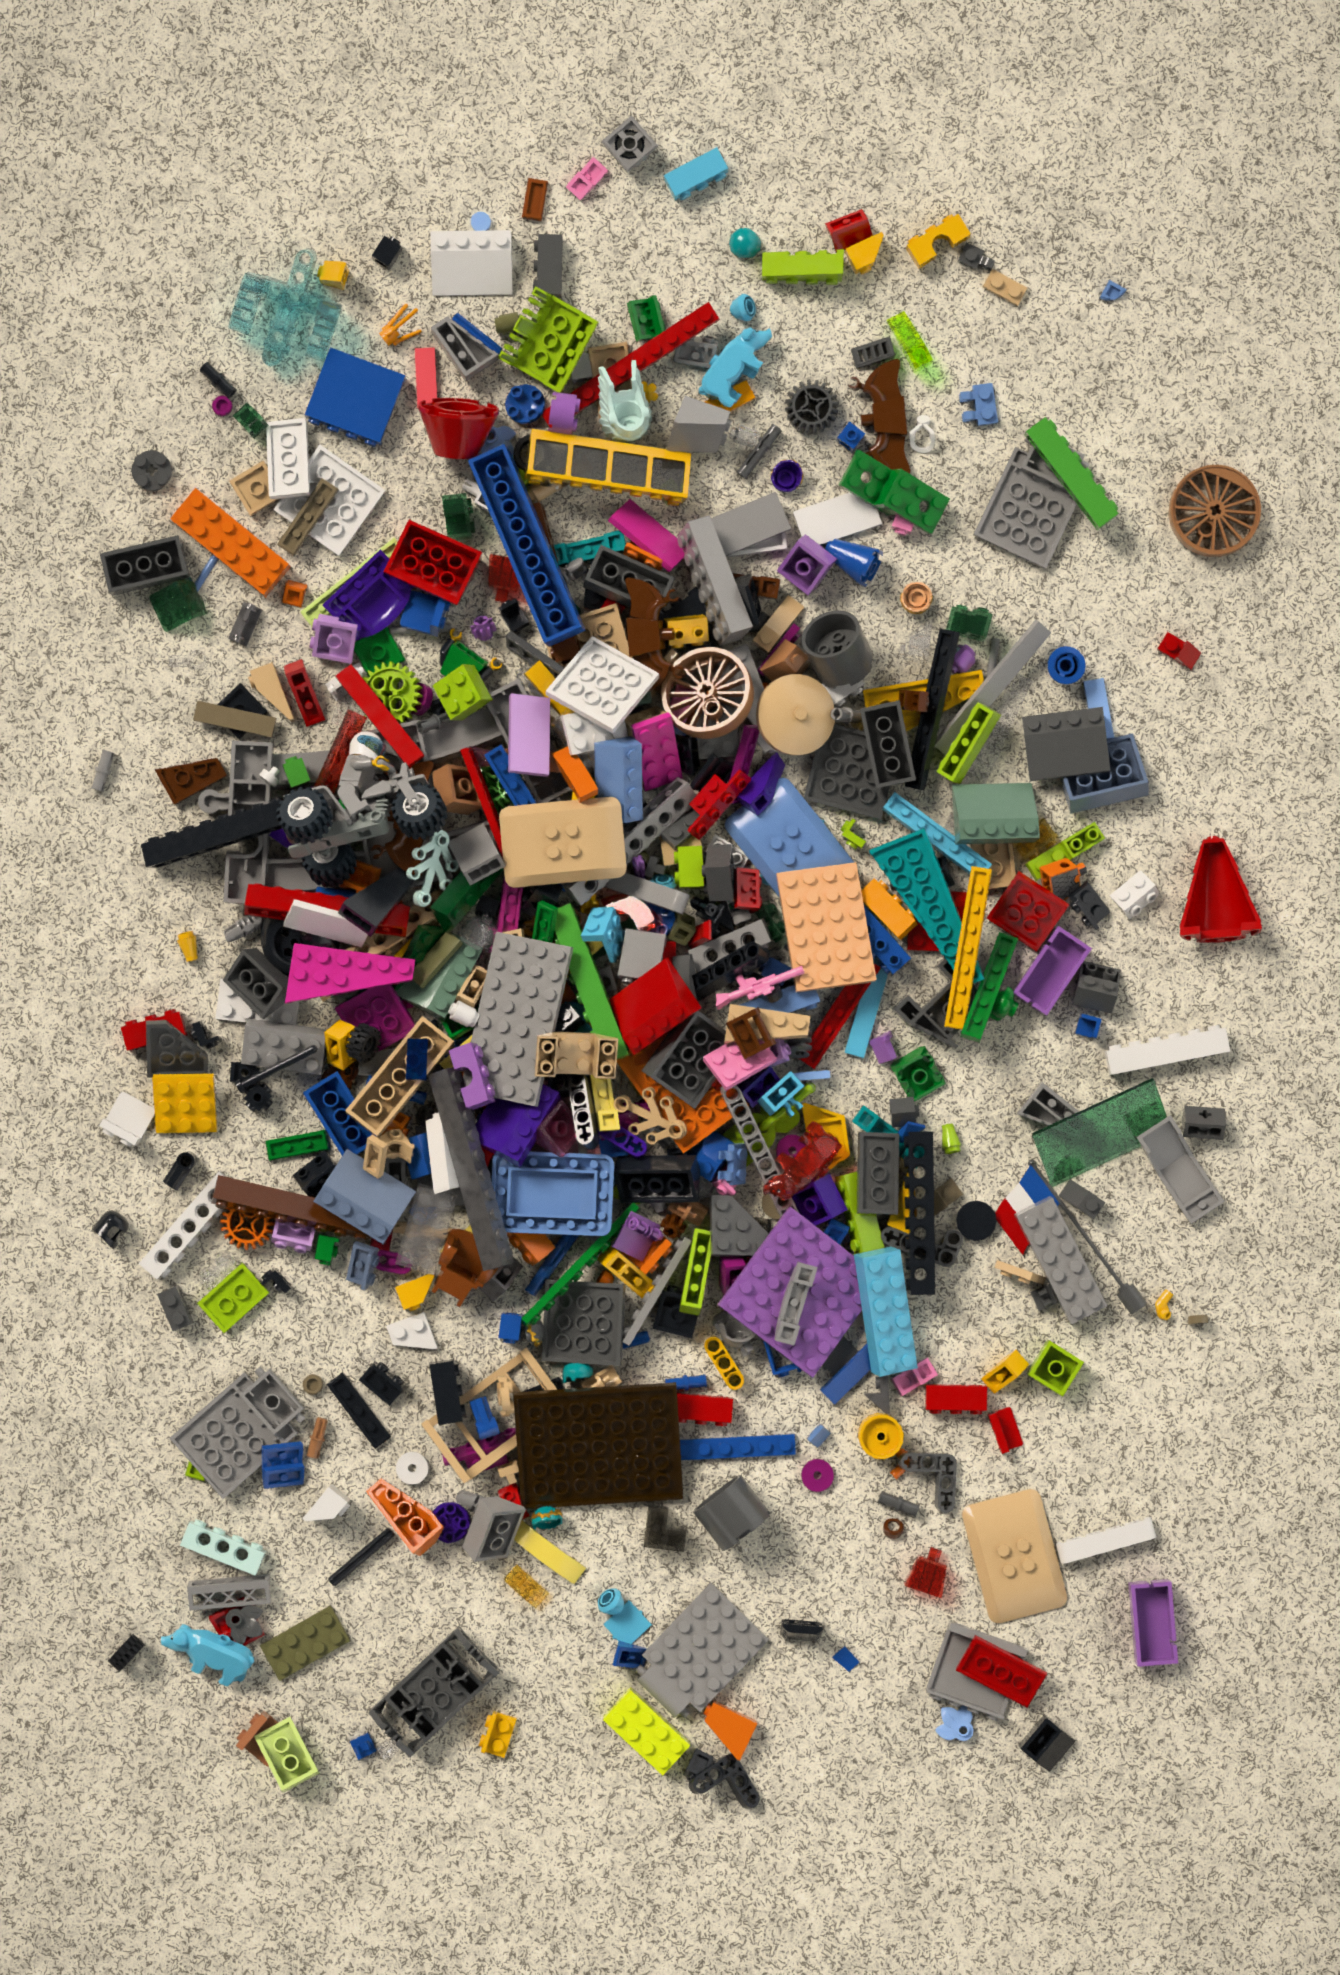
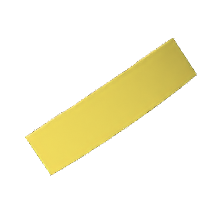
M589 1075L599 1132L620 1130L618 1111L614 1108L611 1079L595 1078L593 1075Z
M523 1520L521 1521L514 1541L553 1571L575 1584L586 1567L548 1541Z

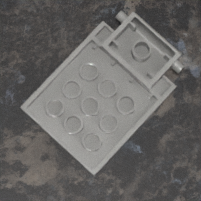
M1026 438L1025 442L1031 445V443ZM1032 445L1029 452L1015 447L973 536L1046 570L1077 504ZM1069 447L1072 453L1075 451L1080 456L1082 466L1088 468L1089 463L1083 461L1085 454Z
M261 1367L257 1368L254 1372L259 1378L255 1382L244 1372L170 1437V1440L222 1499L262 1465V1446L287 1443L299 1433L290 1421L295 1418L301 1423L305 1419L301 1413L305 1407L271 1369L265 1372Z
M710 1582L642 1654L651 1665L645 1669L640 1664L635 1669L640 1674L637 1681L674 1717L680 1714L685 1719L690 1714L685 1708L689 1703L701 1712L769 1639Z

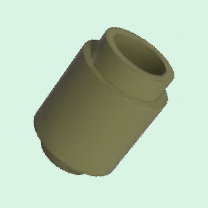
M518 312L499 315L498 318H494L497 334L517 333L512 329L520 316Z

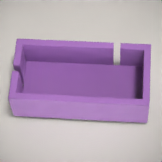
M1060 926L1054 929L1046 941L1049 945L1045 944L1013 990L1015 997L1026 1004L1030 1001V1007L1043 1016L1048 1015L1092 949Z
M1169 1579L1150 1580L1151 1584L1147 1581L1128 1582L1135 1664L1138 1667L1178 1664L1177 1645L1174 1642H1170V1639L1176 1641L1172 1582Z

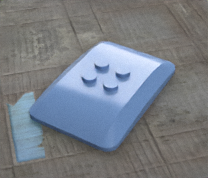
M786 778L778 779L772 802L758 816L742 806L730 815L725 822L726 831L755 868L759 870V873L779 898L777 873L854 863L794 785Z
M529 1152L519 1168L494 1155L492 1162V1186L496 1193V1200L507 1233L605 1236L611 1231L614 1161L610 1156L605 1154Z

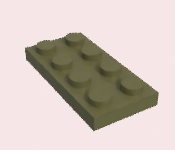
M330 1605L264 1642L260 1647L278 1680L281 1681L351 1640L333 1607Z

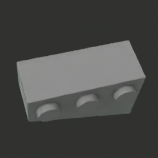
M448 316L431 327V334L465 382L498 360V353L494 350L492 351L479 339L473 337L467 330Z
M1042 1081L1016 1112L1018 1115L1078 1136L1090 1122L1086 1116Z

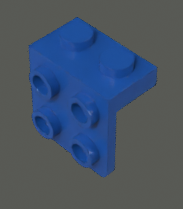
M411 591L409 601L404 608L400 620V626L438 637L440 629H444L446 617L444 616L446 611L449 612L451 603L439 597Z

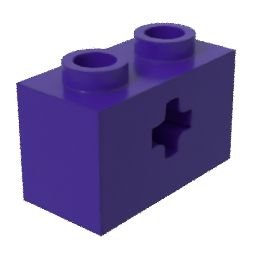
M766 1067L737 1084L749 1107L753 1108L758 1103L757 1101L780 1081V1078L772 1067Z

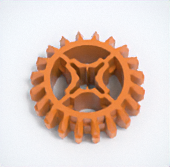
M227 1207L230 1212H222V1215L226 1216L227 1220L222 1219L220 1223H227V1227H222L221 1231L228 1230L229 1233L224 1237L227 1239L232 1236L229 1242L231 1245L238 1241V1249L241 1248L242 1243H244L245 1250L249 1249V1244H251L253 1249H256V1242L260 1246L264 1245L262 1238L267 1241L270 1240L266 1233L273 1234V1230L269 1229V1226H275V1222H269L271 1217L264 1218V1227L259 1235L256 1222L260 1218L256 1217L255 1214L250 1216L247 1213H238L240 1223L233 1228L232 1218L236 1212L235 1209ZM245 1217H248V1219L255 1218L250 1223L251 1228H248V1226L240 1228L245 1223ZM247 1230L253 1235L254 1239H243L237 1233Z

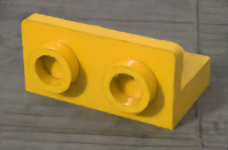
M493 1711L492 1716L488 1715L485 1727H488L486 1735L482 1734L478 1745L482 1747L481 1753L485 1754L487 1752L505 1758L517 1718Z

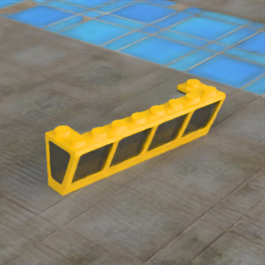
M532 429L529 438L524 479L534 485H540V482L544 483L545 480H550L551 484L562 485V482L570 483V486L575 488H582V485L590 486V489L595 491H602V488L610 489V492L615 494H622V491L630 492V496L642 497V494L650 495V499L662 500L663 497V501H668V505L679 506V503H683L688 496L691 453Z

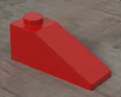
M300 659L284 665L285 675L306 727L324 721L325 717L303 660Z

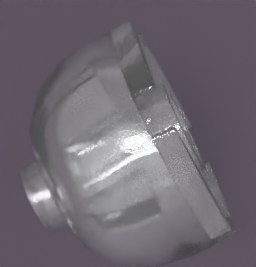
M487 915L472 916L464 921L457 934L462 935L461 940L477 950H480L481 947L486 948V952L490 953L498 928L493 923V919Z

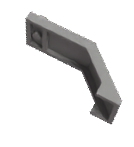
M1170 1115L1136 1138L1156 1174L1188 1222L1192 1224L1225 1201L1192 1154L1181 1133L1182 1131Z

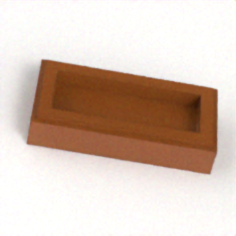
M528 178L522 213L523 219L542 222L548 181Z

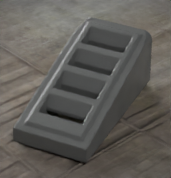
M890 337L851 349L856 369L895 358ZM884 344L886 345V349L888 352L887 354H884L882 345ZM874 347H878L880 356L876 357ZM866 349H870L872 359H868ZM859 351H862L864 358L863 362L860 361V357L858 354Z

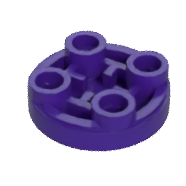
M445 1502L433 1510L435 1516L444 1526L438 1540L445 1543H454L461 1540L467 1534L470 1527V1517L462 1505L455 1502Z

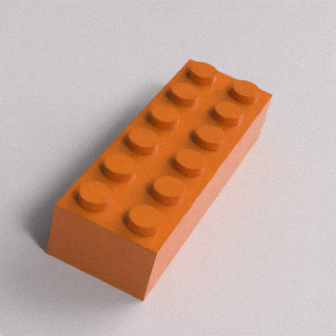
M196 488L170 518L175 525L265 598L291 568L289 563Z

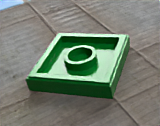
M387 627L372 636L363 637L355 642L354 652L369 677L368 670L374 673L375 665L381 669L383 662L388 666L391 661L396 666L397 663L406 661Z

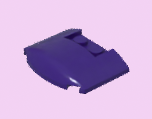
M381 549L323 604V607L332 616L339 617V621L358 625L356 640L372 636L390 625L405 608L409 601L411 588L413 589L414 587L383 573L389 558Z

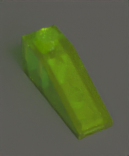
M905 311L886 320L913 373L932 364L933 359L925 343Z

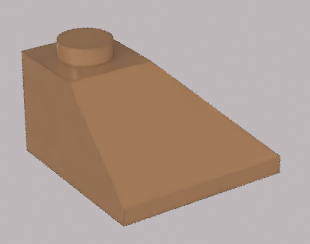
M785 639L759 670L772 682L782 676L803 674L811 663L807 655L797 645Z

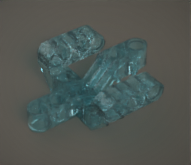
M305 248L296 254L288 283L273 277L250 272L245 273L241 281L229 321V329L249 335L261 296L281 303L274 320L270 319L268 336L263 342L262 359L268 366L280 363L284 355L289 353L291 349L289 345L290 338L296 332V328L293 326L301 310L317 315L314 318L313 332L308 338L309 345L305 356L322 362L326 359L342 305L324 295L308 290L317 261L316 252L311 248ZM303 253L309 254L311 258L309 263H305L302 260ZM297 272L303 273L305 277L303 283L296 279ZM273 284L279 287V295H275L272 292ZM292 291H295L299 296L297 302L293 301L290 297ZM310 298L316 299L318 303L317 308L310 306ZM276 332H280L283 335L282 342H278L275 339ZM270 351H274L277 354L276 361L269 358Z

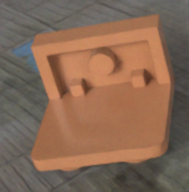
M263 1711L260 1715L256 1713L249 1722L251 1727L247 1731L243 1729L236 1739L239 1742L236 1744V1747L241 1751L245 1748L269 1767L254 1736L279 1722L266 1711Z

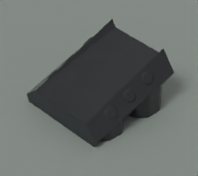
M782 1619L780 1634L785 1642L788 1639L812 1641L815 1644L823 1632L821 1622Z

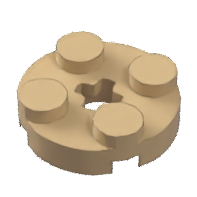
M497 1376L498 1382H501L497 1383L498 1404L502 1406L500 1415L501 1417H508L511 1413H514V1403L509 1397V1393H513L512 1382L506 1376Z

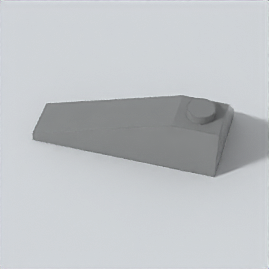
M745 644L731 649L729 652L733 653L744 663L751 675L754 686V700L747 718L753 725H757L756 708L764 687L748 645ZM722 662L713 665L714 675L717 673ZM728 662L720 679H722L736 665H734L731 662ZM742 671L737 672L725 684L743 678ZM745 683L726 691H745ZM735 697L736 703L741 704L743 697Z

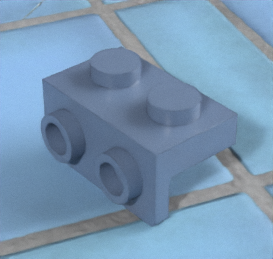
M356 1241L353 1244L346 1280L360 1284L361 1290L365 1291L375 1281L376 1275L373 1273L374 1268L377 1267L379 1262V1256H377L379 1248Z

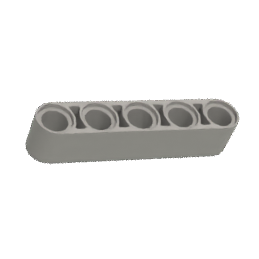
M625 873L620 878L610 879L604 886V888H609L617 893L682 915L690 896L681 891Z

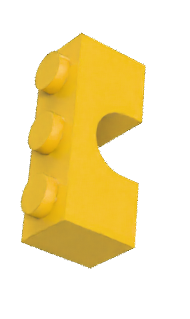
M951 214L942 220L943 223L939 226L932 225L925 230L924 235L920 237L916 235L908 240L909 244H907L906 250L918 269L936 259L937 254L932 247V243L935 240L945 239L954 248L970 238L971 233L959 214L955 216Z

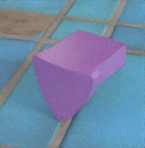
M891 1030L869 1041L879 1064L897 1058L890 1038L893 1036Z

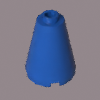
M839 539L829 541L825 547V550L837 558L835 564L863 587L867 586L865 583L867 580L872 581L881 564V561L878 560L879 555L883 556V551Z

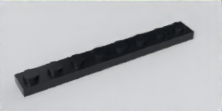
M941 628L939 630L926 692H929V705L927 712H921L911 755L916 780L906 782L905 787L925 791L960 632Z

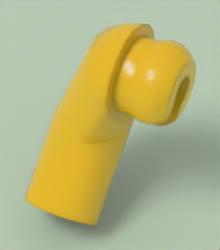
M1167 1289L1164 1290L1155 1303L1157 1316L1163 1320H1169L1171 1317L1167 1303L1173 1297V1294Z

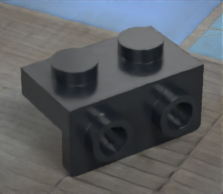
M374 1361L359 1378V1381L390 1406L400 1393L405 1390L406 1386L403 1385L405 1382L398 1375L393 1376L388 1372L389 1368L384 1363Z

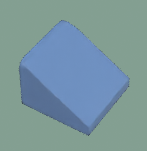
M819 1424L807 1439L818 1448L831 1433L822 1424Z

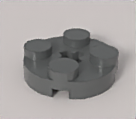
M155 450L145 451L135 457L131 469L132 477L141 488L147 491H157L165 487L170 481L172 466L163 453ZM151 465H153L154 468H157V472H154V476H150V473H146L145 471L149 469Z

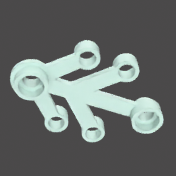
M443 830L433 833L434 836L430 837V842L420 848H414L412 851V857L415 860H423L426 853L433 850L430 858L415 867L408 868L406 871L409 879L416 880L420 877V873L427 870L422 889L416 891L413 895V902L416 906L426 907L431 902L429 892L435 873L442 891L446 889V882L448 886L452 882L450 879H447L439 861L440 854L443 856L447 871L456 872L459 868L458 862L452 859L447 847L449 836Z

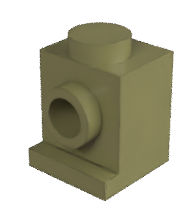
M675 913V922L668 935V939L686 946L696 932L695 918L685 913L683 915Z

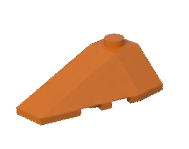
M382 1478L366 1491L413 1554L421 1556L437 1542L444 1526L431 1510Z

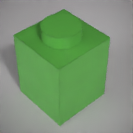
M297 756L285 760L286 763L282 767L291 789L310 782L302 758L297 759Z

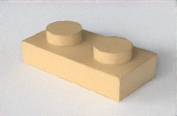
M994 269L991 270L982 287L1016 306L1019 305L1027 290L1026 286Z

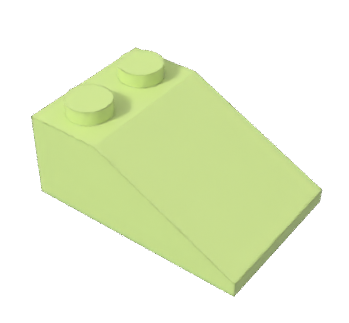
M291 1717L254 1736L283 1793L319 1774Z

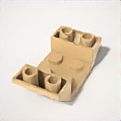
M552 1032L537 1035L534 1076L555 1077V1074L593 1075L595 1078L615 1079L618 1038L596 1033Z

